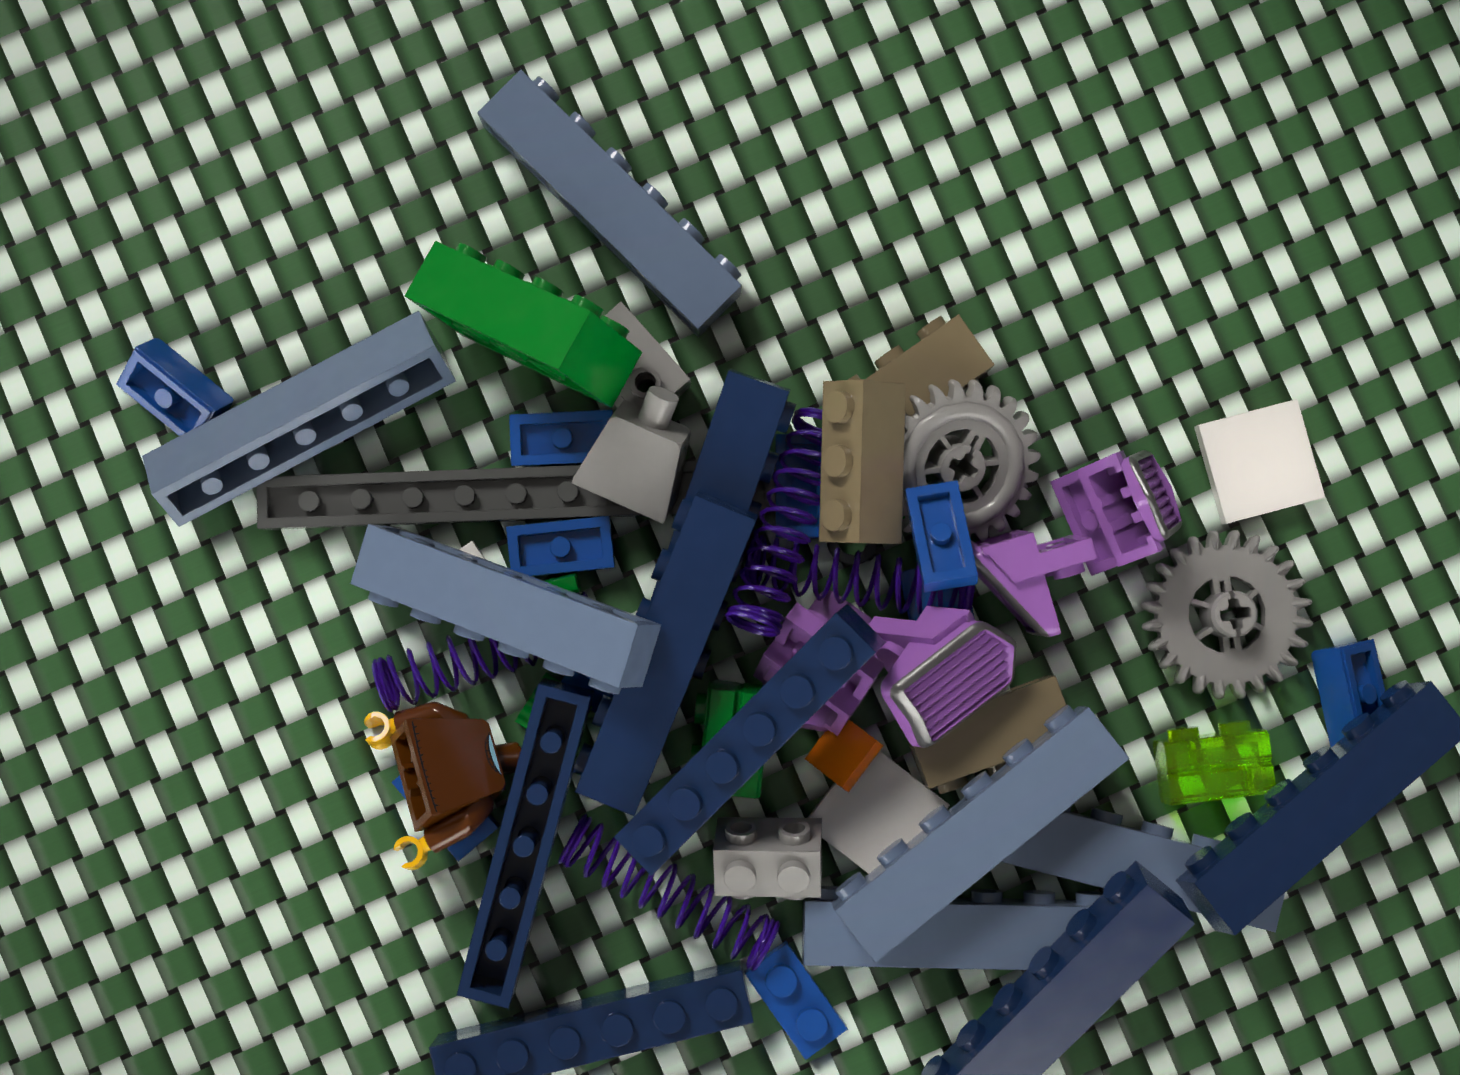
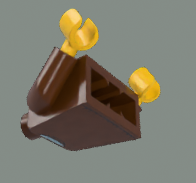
M430 702L396 711L394 718L390 719L381 712H371L365 717L364 724L368 728L385 725L380 735L370 736L365 740L376 750H383L392 745L414 831L424 830V836L420 839L404 836L395 842V851H399L409 844H415L418 850L416 858L401 867L408 870L419 869L425 864L429 851L432 850L434 853H438L470 836L493 812L494 800L505 790L506 782L504 775L515 773L521 747L517 742L495 745L490 725L484 719H470L466 713L439 702Z

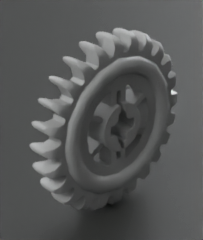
M950 379L948 381V396H945L937 386L930 384L928 386L930 403L926 404L919 397L910 395L909 398L915 413L912 416L905 413L902 517L905 516V518L902 519V530L904 532H912L905 501V489L928 485L925 475L933 474L940 479L938 483L958 480L960 491L971 490L974 495L962 499L970 537L971 533H974L979 541L984 542L988 538L989 526L992 525L999 532H1002L1005 529L1003 516L1008 514L1015 518L1018 517L1020 510L1015 504L1018 499L1029 500L1032 496L1024 488V485L1027 482L1036 481L1039 476L1038 473L1028 468L1030 464L1037 462L1041 456L1040 452L1028 449L1037 440V432L1031 429L1022 431L1029 422V414L1024 411L1015 413L1017 401L1011 396H1005L1000 403L1001 392L994 385L988 386L983 396L981 384L972 379L968 382V389L965 394L961 384L954 379ZM964 429L960 438L953 435L945 436L951 431ZM985 438L992 448L993 456H983L979 451ZM953 458L960 460L957 466L950 465ZM986 466H993L990 478L980 490L977 485L984 477Z
M1214 530L1210 531L1206 537L1205 548L1197 537H1189L1187 540L1189 555H1186L1179 548H1171L1170 557L1174 566L1171 567L1164 563H1157L1155 568L1163 578V581H1150L1146 583V588L1156 595V600L1141 604L1143 610L1154 614V619L1143 623L1142 629L1144 631L1157 632L1158 635L1148 644V649L1150 651L1164 649L1166 652L1159 662V667L1167 669L1176 664L1178 667L1174 675V681L1177 684H1182L1190 676H1193L1192 690L1195 694L1203 693L1205 687L1210 683L1211 692L1215 699L1224 698L1227 684L1236 698L1243 699L1246 696V682L1254 691L1264 693L1266 687L1262 675L1276 682L1283 681L1284 676L1281 674L1277 664L1281 663L1287 666L1298 665L1297 659L1288 651L1289 647L1305 648L1308 646V642L1296 635L1295 630L1313 625L1311 620L1297 616V610L1311 605L1312 600L1297 598L1293 594L1306 583V580L1303 578L1287 580L1285 577L1295 562L1287 560L1275 565L1273 561L1279 551V547L1276 545L1270 546L1261 553H1258L1260 536L1258 535L1249 537L1241 547L1238 530L1230 531L1223 545L1219 538V533ZM1230 577L1245 583L1250 590L1247 593L1232 591ZM1209 581L1211 595L1204 601L1193 599L1195 592L1205 582ZM1255 596L1261 607V624L1256 622L1257 608L1252 600ZM1190 605L1200 608L1199 619L1203 628L1195 635L1189 621ZM1228 608L1236 609L1237 618H1232L1229 621L1221 620L1220 611ZM1252 629L1257 630L1255 638L1242 648L1240 636L1246 635ZM1209 634L1218 637L1220 652L1206 647L1200 640Z

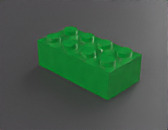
M437 241L434 242L404 295L406 298L461 336L604 405L613 407L642 354L640 349L626 339L630 332L627 328L603 316L604 310L580 295L575 294L570 301L561 298L564 294L561 289L542 278L535 276L532 283L524 281L525 275L504 261L497 259L493 266L486 264L487 257L466 244L459 243L457 248L453 249Z

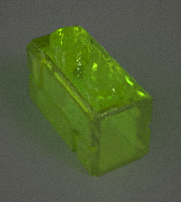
M1250 720L1218 723L1219 733L1199 735L1198 726L1167 729L1168 739L1153 741L1161 802L1173 806L1266 794L1276 785L1274 767L1271 763L1270 738L1267 730L1251 729Z

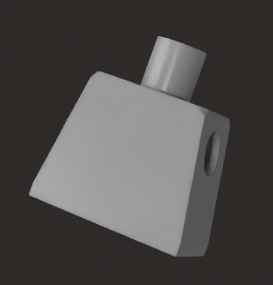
M651 386L647 391L642 406L629 401H623L610 417L571 483L664 524L677 501L691 436V430L688 427L671 420L679 401L678 396L665 388Z

